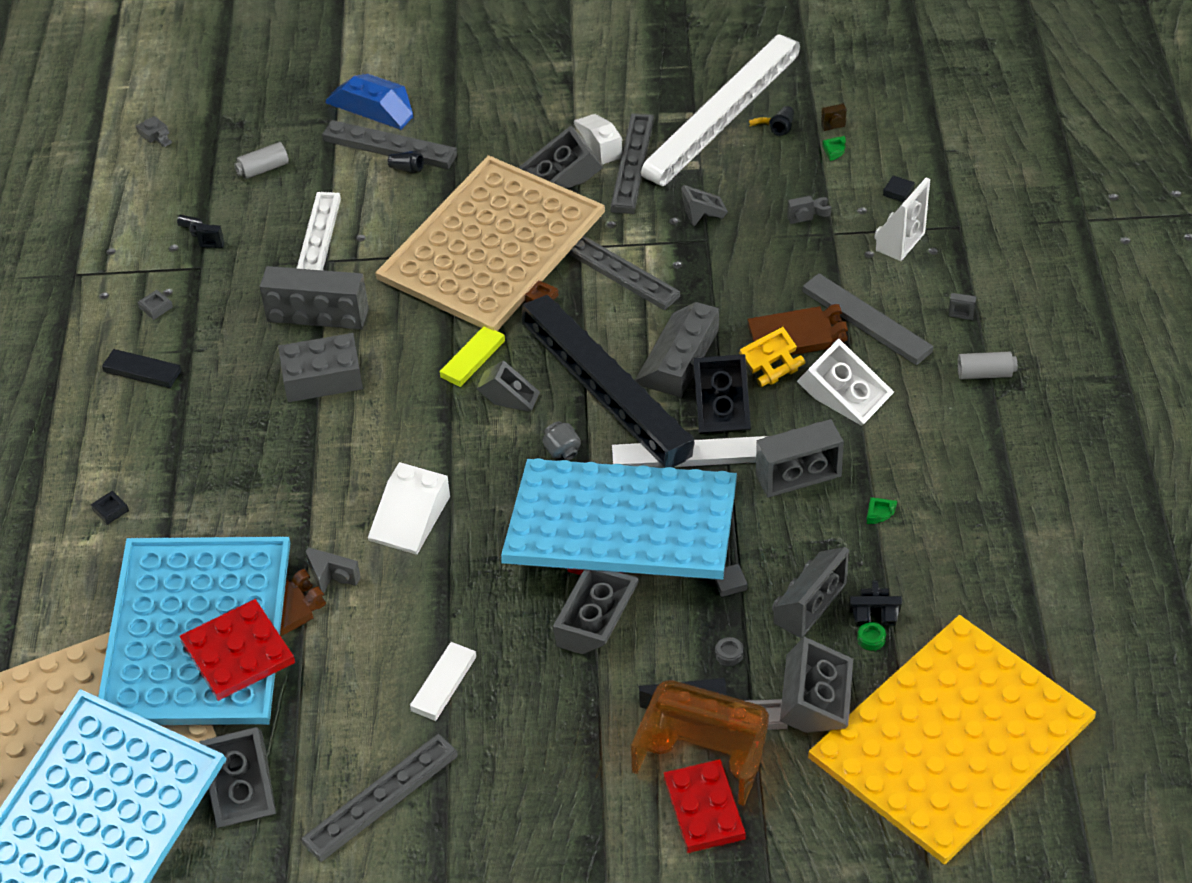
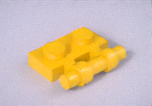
M784 327L740 349L739 354H745L746 365L752 374L759 370L763 371L764 375L757 378L760 387L767 384L773 385L779 381L778 378L788 373L793 374L797 372L798 368L805 364V360L801 355L794 359L790 355V353L796 351L797 346ZM781 359L784 364L773 369L770 364Z

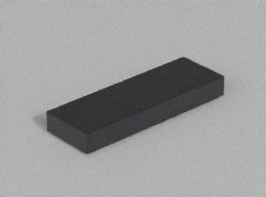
M117 349L112 350L102 365L103 372L166 388L172 387L182 371L181 366L178 364Z

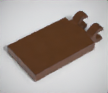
M833 304L825 311H822L821 306L747 319L748 329L753 342L784 327L797 346L796 351L790 353V355L829 349L833 342H836L838 339L842 342L848 340L846 334L848 327L846 322L841 320L840 314H842V310L839 304Z
M305 569L298 571L291 581H288L286 578L280 636L312 620V611L326 605V601L322 598L324 593L318 586L312 588L313 585L309 581L311 577ZM312 588L305 597V595L302 592Z

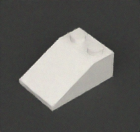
M925 178L896 212H892L889 215L887 222L877 229L875 233L876 251L902 261L925 234L930 187L929 178Z
M840 339L797 381L814 399L861 426L894 393Z
M399 462L387 482L368 535V541L417 555L450 498L448 476Z

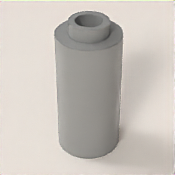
M278 142L237 157V163L234 166L239 177L243 176L244 179H248L288 164L289 160L283 144Z
M1011 351L958 355V375L960 380L1012 377L1013 372H1017V358L1012 356Z

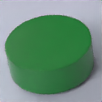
M870 622L860 626L857 641L863 649L876 651L884 646L886 631L880 624Z

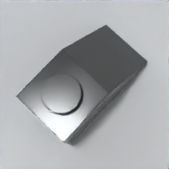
M504 360L485 370L476 388L494 405L527 412L533 409L540 393Z

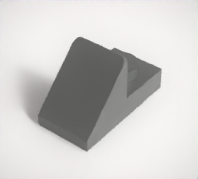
M686 185L682 186L681 191L685 211L693 226L697 224L704 213L707 216H716L722 219L728 211L719 196Z
M307 548L306 555L309 568L317 586L323 593L331 579L342 584L347 583L357 586L361 579L358 561Z

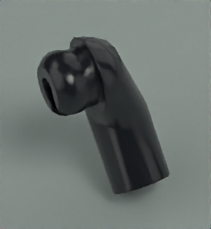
M180 214L177 219V225L189 228L191 235L197 237L196 227L197 224H203L202 220Z

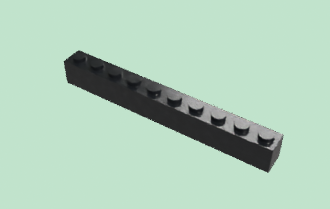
M548 295L523 304L522 324L664 468H673L693 457L695 444L693 436L686 432L678 424L677 420L671 417L662 408L661 404L656 402L647 393L645 388L641 387L629 373L619 366L617 361L611 358L603 350L602 346L597 344L587 331L583 330L557 302Z

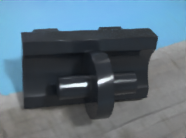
M872 580L871 588H861V596L850 597L849 613H853L856 626L870 623V613H881V625L895 626L898 612H900L902 606V596H889V588H878V580Z

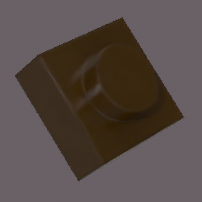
M844 103L822 108L821 126L824 131L846 127L847 108Z

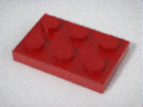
M720 759L664 772L665 785L687 853L745 840V830Z

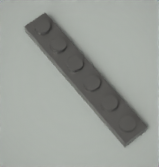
M334 120L330 122L322 134L323 141L387 156L395 153L417 151L423 155L424 164L449 169L457 156V148Z

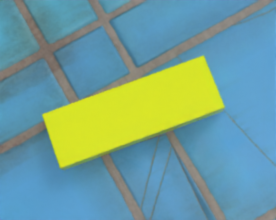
M483 326L440 370V377L461 387L505 342V335Z

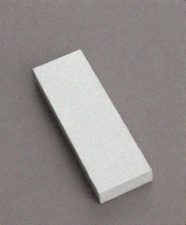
M450 642L410 704L411 711L436 721L474 662L476 651Z

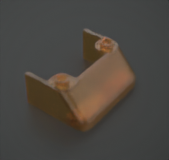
M674 680L663 681L657 686L631 744L632 773L638 774L647 751L656 754L668 753L674 748L677 739L732 755L729 761V768L731 773L739 778L738 804L744 806L759 769L769 725L768 711L758 704Z

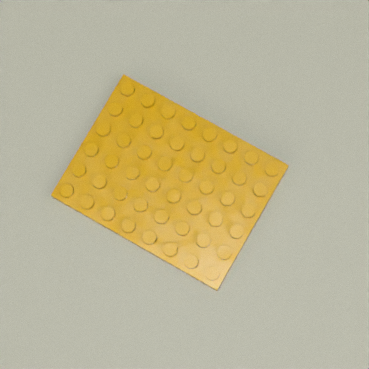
M958 615L849 714L847 728L831 730L808 751V758L945 865L1095 719L1096 711L964 617Z

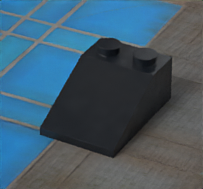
M745 354L694 358L699 434L751 430Z

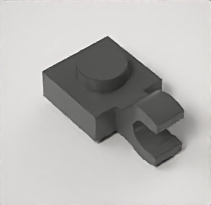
M155 116L146 119L136 126L138 134L149 143L157 140L163 147L172 143L166 136L169 134L167 125Z
M811 196L788 200L787 218L790 224L813 220V214L822 217L831 215V206H827V197L813 200Z

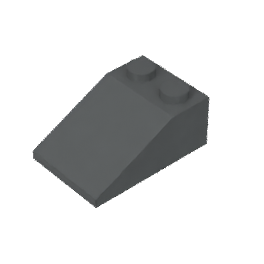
M571 125L518 168L567 189L586 182L600 171L603 166L586 141Z
M258 727L199 741L200 744L220 752L226 757L225 763L209 787L217 828L276 814L268 758L262 731Z

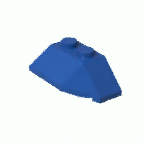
M370 74L353 76L337 87L326 99V104L400 130L413 117L405 86Z

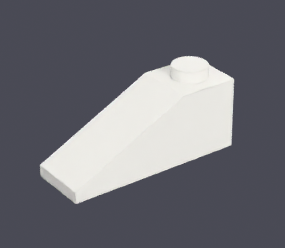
M596 114L574 120L575 126L601 165L621 159L622 137L611 122Z

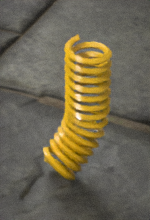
M763 117L751 119L749 120V126L762 123L769 125L771 118L764 117L763 119Z

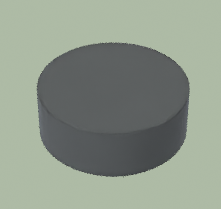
M726 637L717 642L715 657L722 665L734 666L743 659L744 648L738 639Z

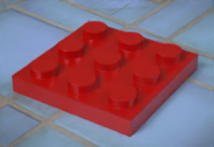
M256 599L179 635L182 645L217 701L295 663L293 654Z

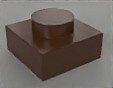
M538 280L525 294L524 302H530L545 295L555 300L558 297V288Z

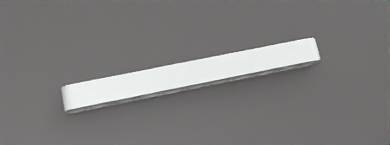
M780 34L772 39L645 161L642 166L641 176L660 186H665L797 57L800 43Z

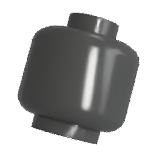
M557 421L544 430L543 445L553 459L569 461L577 456L581 440L571 424Z

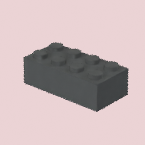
M267 266L260 284L267 322L363 330L369 306L362 273Z

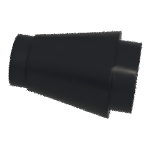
M784 106L770 119L769 125L772 133L777 136H783L790 132L794 116L793 108Z
M417 151L390 154L388 156V166L415 174L422 171L424 158Z

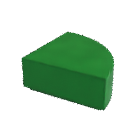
M845 136L822 141V147L829 161L838 159L845 151Z
M870 497L866 524L881 523L889 519L896 510L897 501Z

